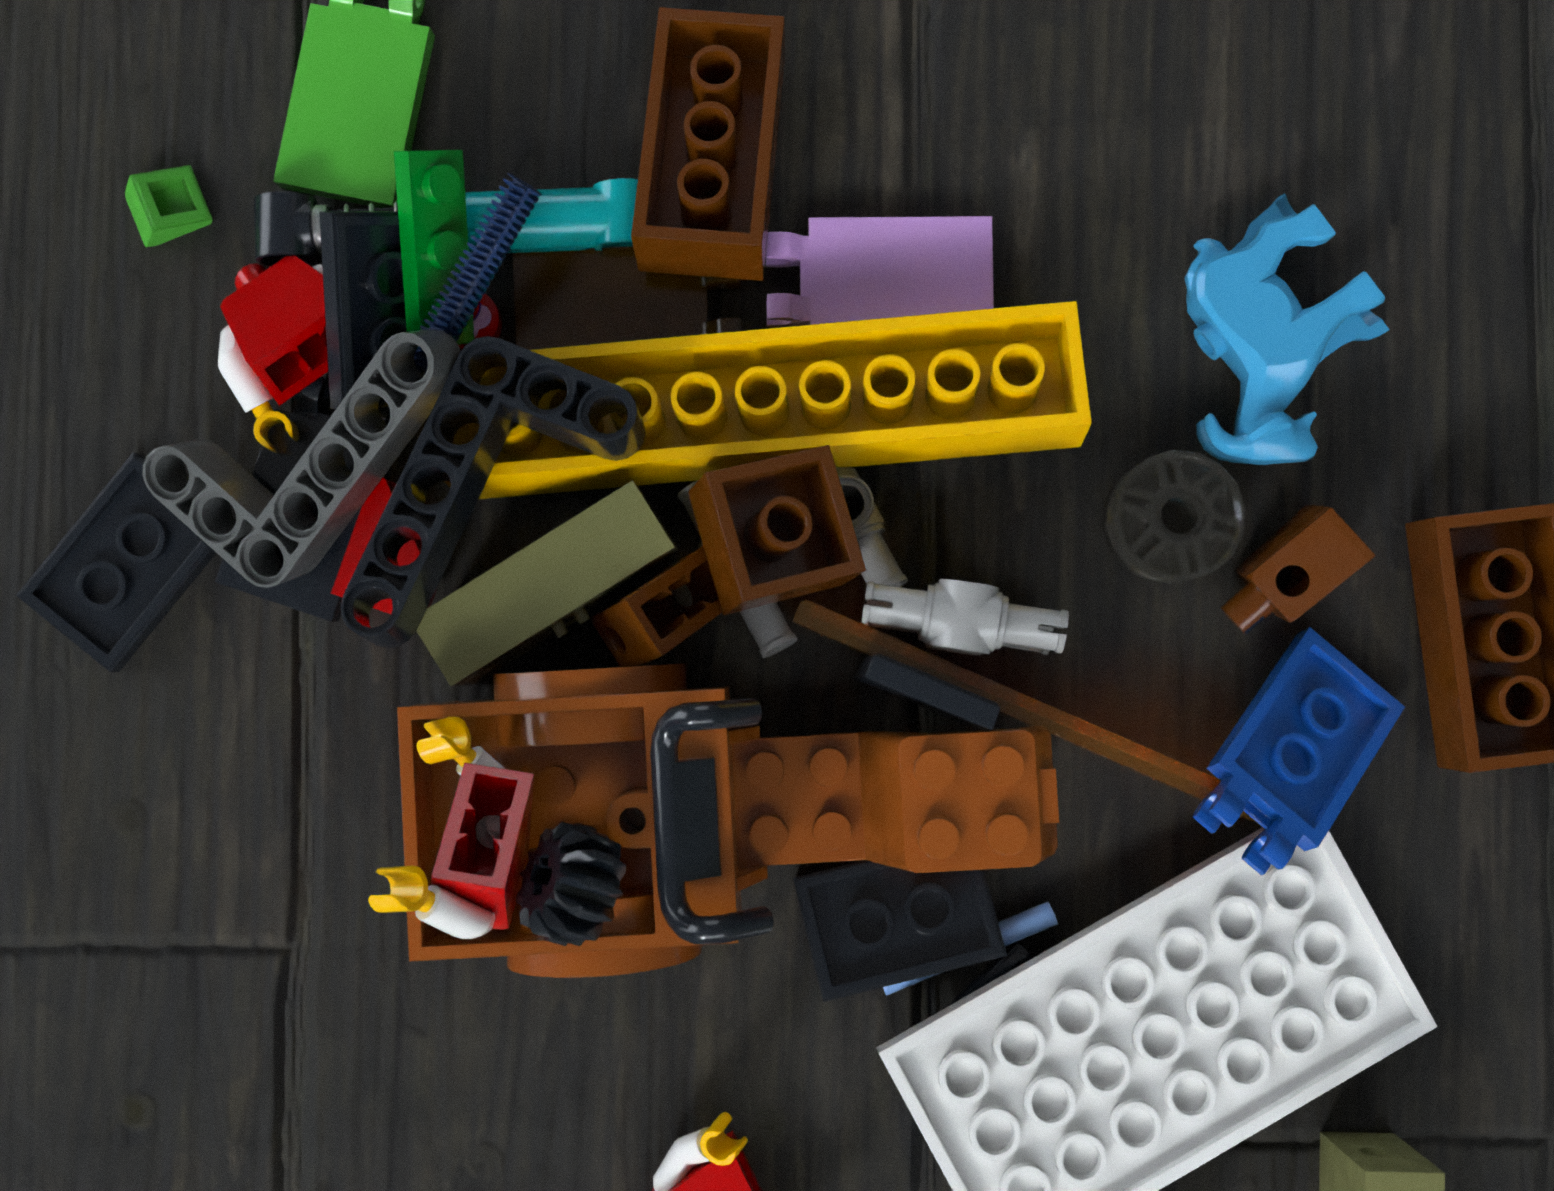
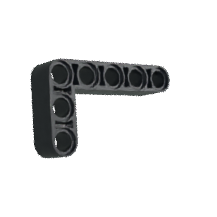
M485 336L476 338L466 344L457 357L343 594L340 608L341 616L346 626L359 636L380 647H397L410 640L422 620L514 423L604 459L614 461L627 459L640 449L646 433L644 421L631 394L619 385L500 338ZM497 366L507 367L506 374L499 382L488 386L480 385L481 378L486 371ZM560 389L567 391L566 398L556 408L548 410L538 408L540 399L550 390ZM618 412L628 416L625 425L615 433L605 434L597 431L598 423L610 413ZM470 423L479 424L478 433L473 440L466 444H453L454 435L460 427ZM441 481H450V491L444 500L433 505L425 503L427 491L432 485ZM420 539L422 549L417 559L408 565L399 566L397 556L401 547L410 540ZM392 599L393 609L389 619L384 624L371 628L369 614L373 606L381 600Z

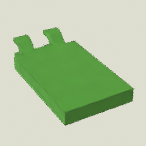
M329 0L328 6L310 3L273 180L280 188L367 206L372 203L377 208H394V203L397 202L393 151H411L435 39V35L430 27L419 25L425 0H388L389 9L363 4L364 0Z

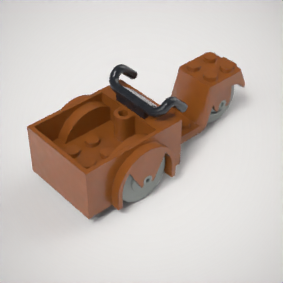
M688 663L493 674L494 699L432 702L397 707L404 865L420 867L426 875L428 886L432 885L431 875L460 775L456 771L458 763L454 759L434 764L425 763L421 759L416 745L418 740L432 737L424 728V723L446 717H460L466 722L471 735V748L481 746L505 769L534 774L529 849L538 847L540 835L545 829H554L561 822L573 825L581 823L596 828L597 832L605 834L609 839L621 844L620 861L626 864V873L621 878L619 890L624 895L616 899L613 907L615 917L613 921L603 923L602 933L596 941L585 940L581 946L572 944L562 946L545 941L543 936L533 934L531 928L520 924L519 913L521 905L515 903L511 924L508 929L499 930L492 928L485 935L474 939H461L420 921L416 917L415 911L407 912L409 962L507 956V967L513 972L529 976L553 978L601 977L657 970L696 958L700 955L703 945L739 943L741 939L769 933L774 924L771 911L765 906L742 910L741 890L767 879L768 865L867 860L913 873L1020 868L1035 866L1055 854L1058 848L1056 823H1059L1056 768L1053 767L1051 734L1043 726L958 732L862 731L760 737V725H757L762 717L760 703L754 698L730 700V686L689 688ZM527 855V859H526V863H525L524 870L526 869L527 863H528V861H529L528 855ZM523 878L521 879V883H520L519 890H520L521 887H522V880H523Z

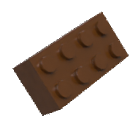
M659 7L631 233L638 271L763 281L785 65V16Z
M1554 503L1441 516L1405 523L1437 767L1473 773L1554 763Z

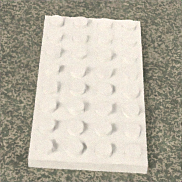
M1262 827L876 1047L952 1190L1158 1191L1438 1027L1331 833L1328 831L1317 848L1304 852L1300 847L1296 846L1291 859L1283 869L1278 870L1271 864L1264 875H1260L1241 858L1252 840L1264 830Z

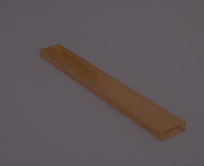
M809 600L801 601L792 621L795 625L864 655L871 656L880 653L999 703L998 707L1001 708L999 713L1028 726H1043L1048 729L1051 736L1200 801L1220 783V780L1214 776ZM1244 811L1239 817L1257 823Z

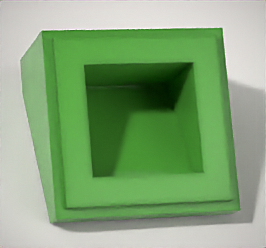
M191 165L129 176L125 198L145 247L163 244L212 223L213 219Z

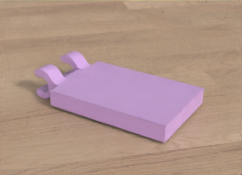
M992 216L808 218V236L792 232H768L766 267L800 266V296L789 293L767 294V327H792L994 308Z

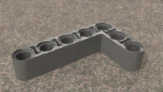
M434 329L401 332L387 339L275 495L219 445L206 439H196L154 448L146 456L143 464V478L146 487L157 500L247 581L255 586L269 588L306 575L317 567L430 415L461 352L459 345L449 334ZM418 346L426 353L428 368L425 375L419 372L414 361L415 351ZM381 397L387 402L390 409V421L388 424L383 421L378 410ZM345 447L353 457V472L348 469L343 458ZM184 463L186 464L187 469L189 471V478L186 475ZM310 496L316 502L318 518L311 512L309 506ZM230 504L235 510L236 520L232 517ZM276 545L282 552L283 563L277 556Z

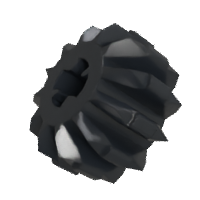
M561 822L554 829H545L540 835L538 847L529 849V861L526 869L519 873L523 880L522 887L516 895V903L521 905L519 913L520 924L531 928L533 934L543 936L545 941L562 946L567 944L581 946L585 940L596 941L602 933L603 923L613 921L615 917L613 907L616 899L624 895L619 890L621 878L626 873V864L620 861L621 844L609 839L607 835L597 832L596 828L581 823L573 825Z

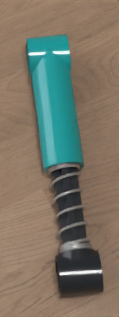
M608 179L600 181L590 188L538 189L537 191L542 195L538 196L539 200L534 204V209L529 211L531 214L528 218H525L527 221L524 225H521L523 228L520 232H517L519 235L516 239H513L515 242L512 246H509L511 249L508 253L586 250V248L602 251V248L633 246L631 233L638 179ZM276 191L256 195L254 197L255 260L257 263L271 267L285 256L295 255L311 267L319 263V257H322L319 212L398 211L397 202L394 203V208H374V205L370 203L369 209H350L349 205L345 204L344 210H333L332 207L326 204L318 205L317 199L302 193ZM503 191L465 192L469 243L477 245L471 236L481 238L475 229L485 231L479 222L481 221L488 225L489 222L483 215L485 214L492 218L493 214L487 208L497 209L491 203V200L500 203L501 200L495 196V193L504 196L505 193Z

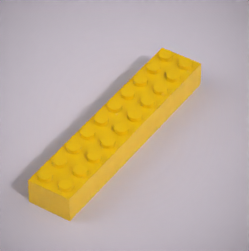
M1077 301L530 350L619 385L627 390L635 400L644 421L646 432L644 442L637 453L627 459L614 461L604 459L514 423L479 499L622 487L632 480L637 486L697 481L706 472L826 445L830 446L835 466L845 468L1081 447L1092 423ZM492 367L482 376L480 385L496 384L506 374L507 367ZM560 389L550 390L540 399L538 408L545 410L556 408L566 398L567 391ZM618 412L610 413L598 423L597 431L605 434L615 433L625 425L628 416ZM470 423L460 427L454 435L453 444L461 445L473 440L478 433L479 424ZM444 481L449 487H451L450 481Z

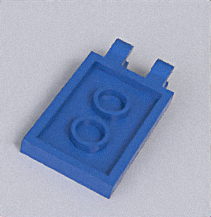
M1311 627L1299 632L1206 768L1220 780V783L1201 801L1192 817L1210 833H1215L1221 823L1227 827L1233 826L1244 811L1262 826L1264 830L1248 845L1241 859L1260 875H1264L1271 864L1278 870L1283 869L1291 859L1296 846L1300 847L1304 852L1320 846L1405 706Z

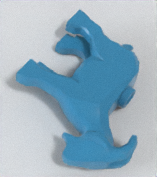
M1286 194L1279 196L1268 209L1250 223L1243 239L1232 250L1228 251L1221 242L1211 238L1197 240L1193 246L1198 251L1197 257L1190 264L1184 278L1187 288V313L1198 327L1194 330L1196 342L1209 358L1216 360L1221 357L1240 381V401L1235 417L1233 435L1223 430L1212 413L1206 415L1204 420L1196 424V435L1203 449L1210 455L1223 461L1269 465L1305 462L1313 458L1318 446L1310 432V426L1317 414L1314 411L1293 420L1284 410L1305 387L1317 365L1325 357L1351 341H1368L1390 330L1380 317L1370 311V309L1382 304L1385 296L1365 271L1322 302L1302 309L1298 299L1287 283L1275 274L1286 251L1296 246L1314 247L1324 244L1336 234L1315 204L1296 214L1290 206Z

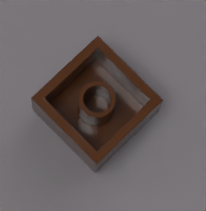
M829 445L706 472L688 491L723 616L841 586L866 571Z

